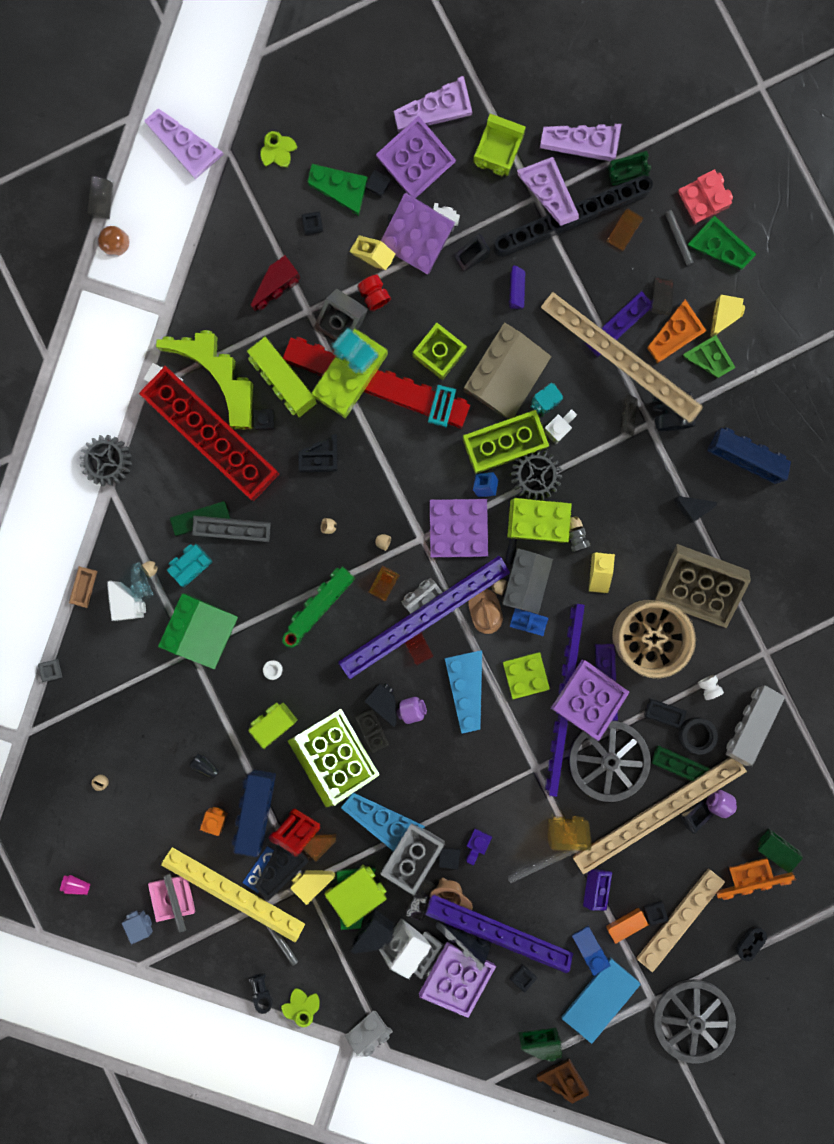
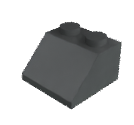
M335 289L326 298L314 327L336 341L347 328L352 331L359 329L368 312V308L340 290Z

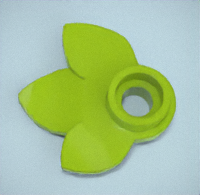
M269 132L264 138L265 146L261 150L263 164L269 166L275 161L279 166L288 167L291 160L289 152L297 149L295 141L291 137L281 136L278 132ZM272 140H277L276 144H271Z
M295 988L291 994L290 1003L281 1006L283 1015L287 1019L294 1020L299 1027H308L313 1021V1014L319 1009V997L316 993L307 997L302 990ZM306 1014L307 1019H302L300 1015Z

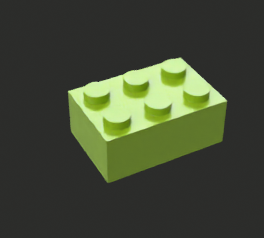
M519 498L511 499L507 538L557 543L568 542L572 504Z

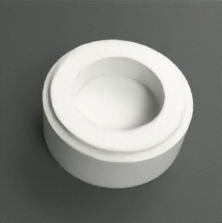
M275 660L268 661L263 667L264 676L270 680L279 678L283 672L282 665Z

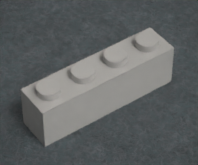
M767 686L755 688L751 695L752 701L750 705H747L743 711L744 717L742 721L735 727L736 734L726 746L728 750L725 755L745 766L753 765L785 699V696Z

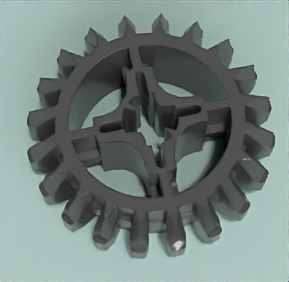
M99 435L98 441L96 438H92L93 444L91 445L87 442L85 445L88 449H81L85 453V456L79 457V459L84 461L80 464V467L85 468L82 473L84 475L89 474L87 479L93 480V483L96 485L100 483L101 486L105 487L108 483L109 486H113V480L119 484V477L126 478V475L123 474L124 471L130 472V469L126 468V466L132 465L131 461H127V459L132 457L131 454L127 453L129 447H123L125 442L122 440L118 442V438L115 436L111 438L110 435H106L104 439L102 435ZM108 446L104 452L100 454L95 453L99 448ZM115 448L120 456L119 463H117L114 459ZM99 457L109 459L113 464L104 463ZM93 458L97 461L98 464L96 468L98 469L97 472H95L92 465ZM116 468L112 474L103 476L104 473H107L108 469Z
M537 451L535 455L533 453L529 454V457L525 455L522 457L523 461L520 458L516 459L519 466L516 464L512 465V468L517 470V472L513 471L510 473L511 476H516L515 479L511 480V483H518L514 490L521 488L520 496L524 492L527 493L525 499H529L530 495H533V500H537V495H539L540 500L543 501L544 494L548 498L551 497L549 490L554 493L557 492L554 485H561L556 479H562V475L556 472H560L562 468H555L559 461L556 460L552 463L553 455L546 458L547 451H544L542 456L540 451ZM538 460L545 463L546 466L538 468L531 461ZM526 464L529 476L522 481L521 470L523 465ZM550 470L551 482L547 487L544 474ZM533 471H536V473L543 471L539 476L540 480H537V478L529 480L534 474ZM536 483L542 490H531L526 485Z

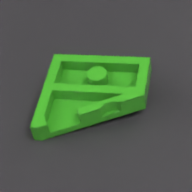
M717 335L683 354L684 358L716 378L735 369Z

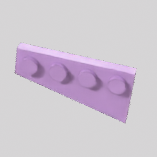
M464 76L451 84L448 83L442 86L441 89L433 93L426 94L424 98L418 101L415 100L395 110L394 116L398 132L407 127L417 116L428 126L472 115Z
M159 108L144 120L146 125L194 179L198 178L224 155L218 148L216 149L209 142L198 137L193 131L179 124L178 121Z
M621 124L608 127L605 125H597V127L581 125L578 128H569L568 126L544 127L540 148L612 161L616 158Z
M553 157L517 170L521 180L560 226L579 219L578 212Z

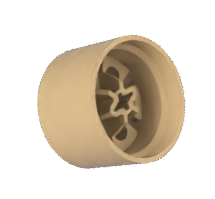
M642 600L629 605L620 613L613 628V644L620 659L638 673L648 677H666L678 672L691 658L695 646L694 629L688 617L678 608L656 600ZM663 609L669 612L663 620H659ZM639 611L642 618L641 622L635 617V614ZM652 612L655 616L654 621L648 623L646 616ZM633 622L638 624L636 632H630L629 626ZM666 622L671 623V629L668 632L663 631V625ZM653 633L655 636L660 637V639H655L654 643L645 638L652 637ZM682 633V641L672 639L671 635ZM624 634L632 635L631 639L623 641ZM670 641L671 649L664 651L663 644ZM632 642L638 643L636 651H630L629 645ZM649 651H654V659L648 661L646 654ZM642 653L640 664H635L633 661ZM664 654L670 662L663 665L660 655Z

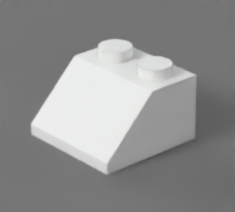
M107 582L112 621L144 618L146 605L145 602H142V598L121 582Z
M401 918L393 929V940L388 946L384 945L379 951L390 969L409 979L412 973L416 971L421 960L428 954L431 946L422 934Z

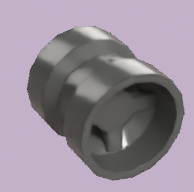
M585 528L569 533V540L572 542V552L591 546L589 540L585 539Z

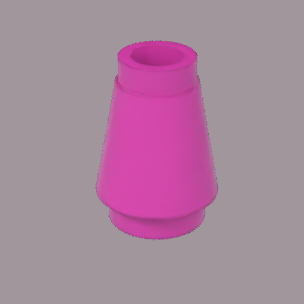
M64 875L60 891H63L64 894L87 895L90 883L72 875Z

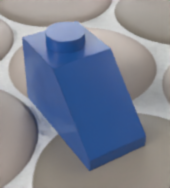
M589 926L572 935L593 975L611 966Z

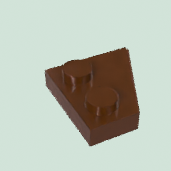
M570 1058L537 1074L538 1081H543L551 1086V1090L563 1095L570 1103H574L589 1095L586 1085Z

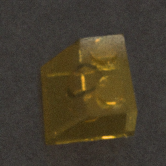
M554 816L553 819H548V844L551 849L591 851L588 821L584 820V817H572V820H566L565 817Z

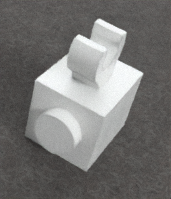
M570 410L564 418L558 414L544 428V433L557 444L572 429L569 423L577 414L573 410Z

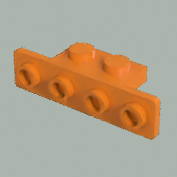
M768 858L729 867L735 886L718 890L716 894L717 898L727 900L733 898L734 894L741 893L742 895L753 893L755 889L768 890L775 884L780 883L781 886L791 884V880H795L793 872L773 876Z

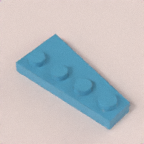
M482 650L445 658L461 733L480 730Z
M354 792L341 807L393 851L397 848L410 824L421 828L425 827Z

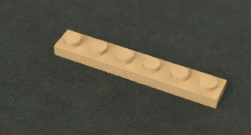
M708 868L669 916V921H666L637 956V960L653 972L725 881Z

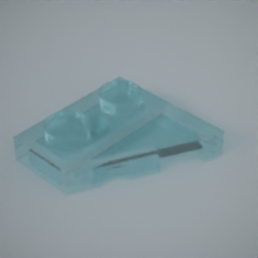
M140 562L133 564L131 569L132 585L130 586L133 595L145 599L154 596Z

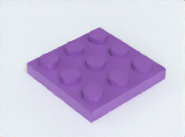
M419 116L376 154L378 160L407 194L415 199L456 162L455 158Z
M405 193L381 241L395 253V256L422 272L429 274L456 222Z
M487 499L430 500L431 557H488Z
M581 660L551 709L599 741L628 696L629 691L586 660Z
M446 943L421 988L419 996L469 1018L496 966L494 963L486 960L484 967L480 971L476 967L477 963L470 956L467 958L462 953L463 949Z

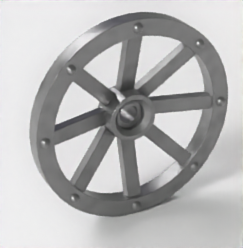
M611 721L607 727L610 728L608 752L605 751L597 740L582 730L575 738L569 754V767L576 784L590 797L605 802L621 801L635 794L645 783L651 763L650 752L643 737L631 726L619 721ZM616 728L626 731L633 737L617 753H615ZM586 737L602 755L601 758L577 754L580 745ZM638 743L643 761L620 759ZM610 759H614V763L612 765L608 764V761ZM577 761L599 763L601 766L581 779L577 769ZM620 766L642 767L640 775L634 784L619 768ZM606 770L603 793L594 791L586 785ZM615 771L628 789L610 794L612 775Z
M691 979L672 985L661 995L654 1010L653 1024L659 1042L671 1056L687 1063H704L721 1055L730 1045L735 1033L736 1018L731 1002L718 987L703 980ZM693 988V1012H690L676 996L677 993ZM700 989L707 990L717 996L702 1014H700ZM670 999L686 1016L685 1019L662 1016L663 1010ZM723 1003L727 1013V1020L705 1021ZM661 1022L687 1027L666 1040ZM727 1027L719 1043L705 1030L706 1028ZM692 1033L689 1054L673 1047L678 1041ZM701 1034L713 1049L696 1054L698 1035Z

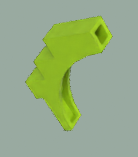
M202 330L201 333H195V341L189 337H182L181 340H174L173 337L156 339V347L160 351L173 352L189 357L206 368L217 380L225 395L229 410L230 427L232 429L252 430L253 383L248 381V378L243 377L235 380V360L229 354H219V357H217V337L215 334H212V331Z

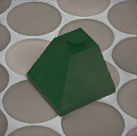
M556 1027L518 1032L523 1051L546 1061H555L557 1058L562 1057L561 1040Z

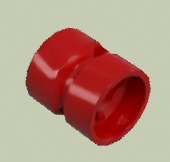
M377 274L364 279L357 285L361 296L366 297L365 303L370 311L383 307L391 300L387 290L382 289L383 282Z

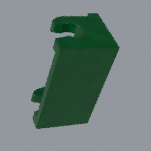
M644 151L610 161L607 170L612 186L626 183L643 175L649 176L651 164L648 165L647 163L648 152Z
M769 828L758 842V851L788 873L792 872L803 859L801 852Z

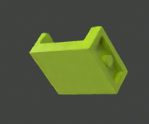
M490 113L477 152L474 154L473 163L479 168H488L498 175L508 176L526 127Z
M364 864L334 888L331 887L325 891V896L347 927L386 900L385 893L387 891L381 883L377 884L373 879L375 877L374 872L370 867L366 868Z

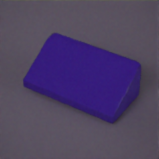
M513 265L510 274L509 307L522 309L524 308L525 271Z
M597 869L588 871L583 902L585 908L607 911L612 872Z

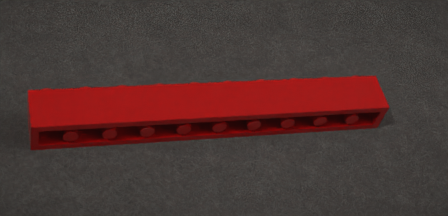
M291 337L283 359L290 365L323 377L336 355L333 353L335 350L329 352L322 345L315 343L313 346L301 337H296V339ZM377 370L364 390L367 394L428 417L436 393L428 385L421 384L419 386L414 384V380L407 377L403 379L398 378L395 373L388 370L385 372ZM444 391L439 393L433 416L434 419H437ZM447 393L445 405L440 420L443 422L450 400L449 393ZM460 397L454 399L447 424L462 429L470 408L467 400Z

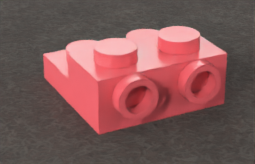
M715 169L678 190L695 225L729 208L732 204L733 195L729 189L725 190L723 186L724 178L720 172L716 173Z

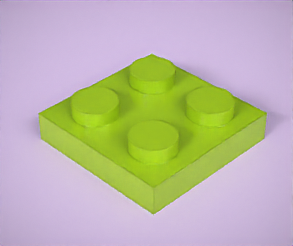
M540 652L503 662L512 699L550 690Z

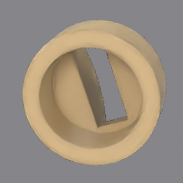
M578 517L570 518L569 532L583 528L582 522Z
M324 518L321 523V532L332 534L336 530L334 527L337 525L336 522L332 519Z
M381 534L376 538V545L378 548L386 551L390 545L391 536Z
M148 561L141 565L142 570L149 578L155 575L158 570L153 561Z
M500 579L492 585V590L499 595H503L507 581Z
M97 775L92 780V787L97 791H102L108 786V779L104 775ZM95 781L104 784L103 787L95 784Z

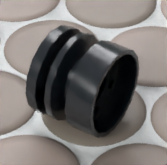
M684 392L688 396L693 398L692 392ZM656 396L652 397L653 404H660L654 406L653 411L662 412V415L654 418L655 431H675L696 426L695 418L689 423Z

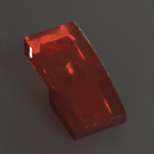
M422 632L405 642L416 665L434 657Z

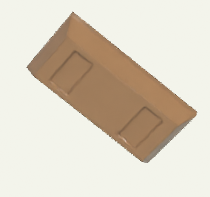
M78 567L69 600L70 604L88 608L98 571Z

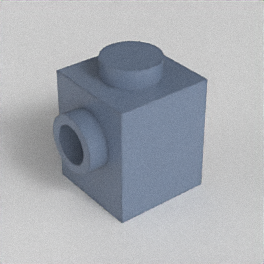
M135 910L127 914V918L122 922L131 944L149 937L153 932L151 919L148 914H145L144 910L139 913Z

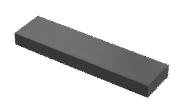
M193 516L192 535L269 542L271 522Z

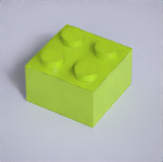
M436 323L413 351V358L443 381L466 352L467 346L440 324Z
M284 702L280 705L278 703L274 704L266 711L267 716L261 715L251 723L253 727L249 731L263 749L297 721V718Z

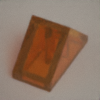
M627 208L607 241L623 251L643 220V217Z
M382 566L369 592L386 601L400 575Z
M337 834L314 835L303 849L317 861L335 843Z

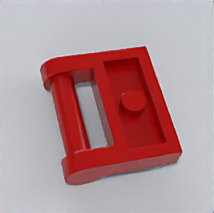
M292 809L289 817L276 832L270 834L269 839L272 843L280 845L297 856L318 832L320 824L297 809ZM295 821H299L285 838L282 837Z

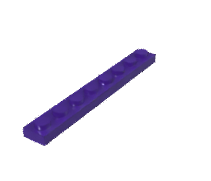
M436 895L431 896L426 911L427 916L564 973L570 971L573 957L572 952Z

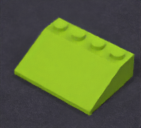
M341 709L288 740L289 745L326 807L337 804L379 776L378 771Z

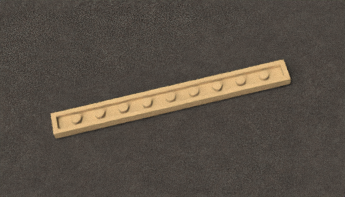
M554 292L551 293L541 306L549 315L689 423L703 409V406Z
M729 757L572 857L584 875L747 771L740 762Z

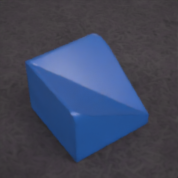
M494 472L476 474L473 491L478 497L496 496L498 478Z

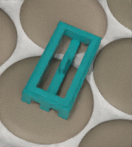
M437 385L428 423L447 427L456 389ZM440 390H444L438 416L435 420L433 416ZM451 392L447 412L443 422L440 421L443 408L445 405L447 393Z

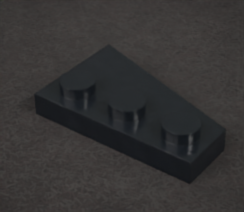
M285 832L282 837L285 838L288 834ZM277 845L255 888L269 901L311 859L303 851L295 856L285 848Z
M438 920L435 927L451 943H457L464 950L462 953L467 958L470 956L477 963L476 967L481 971L485 965L492 942Z

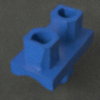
M515 608L510 627L544 636L548 617Z

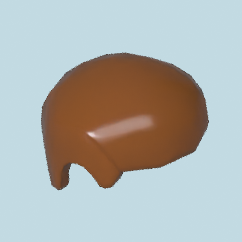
M107 226L100 231L98 245L104 253L121 256L128 250L130 240L124 230L117 226Z

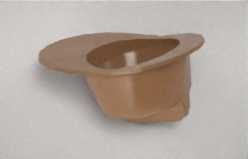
M485 589L469 600L472 621L478 631L491 634L501 627L503 615L499 600L494 592Z
M441 878L437 888L431 892L430 897L436 895L472 911V904L463 895L460 884Z

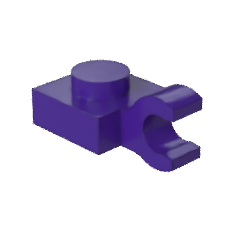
M474 828L466 845L468 848H471L466 859L467 863L474 866L478 854H485L492 836Z

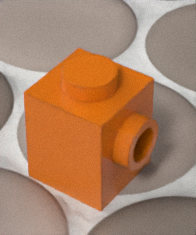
M217 807L209 808L205 813L200 830L219 836L223 831L228 813Z

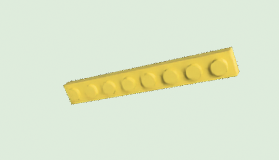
M173 847L161 864L163 867L293 942L297 941L305 926V923Z

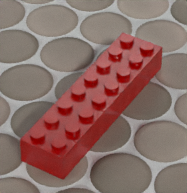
M166 366L139 392L154 409L252 501H255L280 474Z

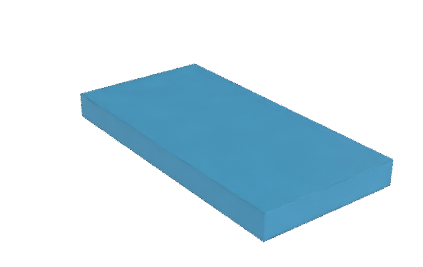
M611 957L608 959L611 966L596 974L561 1016L567 1024L591 1044L641 985L635 977Z

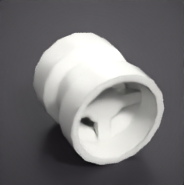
M716 675L706 677L698 682L700 688L705 689L704 697L706 700L714 699L724 693L722 687H719L717 684L718 679Z

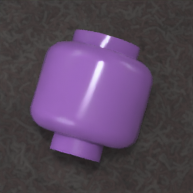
M418 697L402 700L397 709L398 718L402 719L406 724L423 720L424 715L427 713L424 701Z
M717 790L707 798L708 810L721 818H728L736 812L735 797L723 790Z

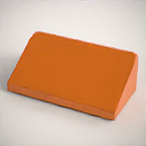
M637 908L610 923L606 928L616 944L649 924L640 908Z

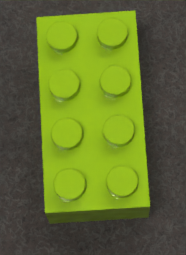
M356 329L353 332L378 354V358L362 374L359 371L358 373L352 371L348 367L349 362L347 360H340L336 356L311 393L315 399L344 418L348 416L388 355L387 349Z
M266 337L247 351L250 355L248 358L250 363L257 371L261 369L260 375L269 386L273 384L272 390L281 401L283 399L286 400L284 404L292 415L297 414L300 418L317 404L313 395Z
M536 410L463 435L462 438L475 474L549 447Z

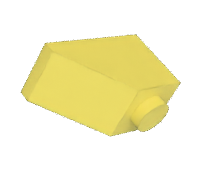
M358 236L349 251L368 264L383 270L390 266L395 256V253L382 241Z
M720 295L716 299L710 332L711 337L719 334L743 316L745 311L743 298Z
M592 554L589 592H609L615 554Z
M306 870L303 874L299 872L291 880L293 884L290 889L307 905L335 877L336 873L334 871Z

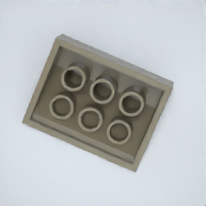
M504 322L466 383L463 392L505 418H514L552 356L524 334Z
M677 544L668 562L655 600L670 604L684 613L727 628L751 581L750 572L747 569Z

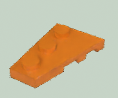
M686 299L647 347L657 364L706 332V329Z

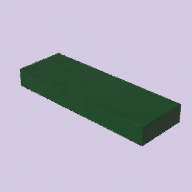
M225 501L170 517L175 536L192 532L193 516L231 519Z
M657 745L651 759L652 764L690 781L711 769Z

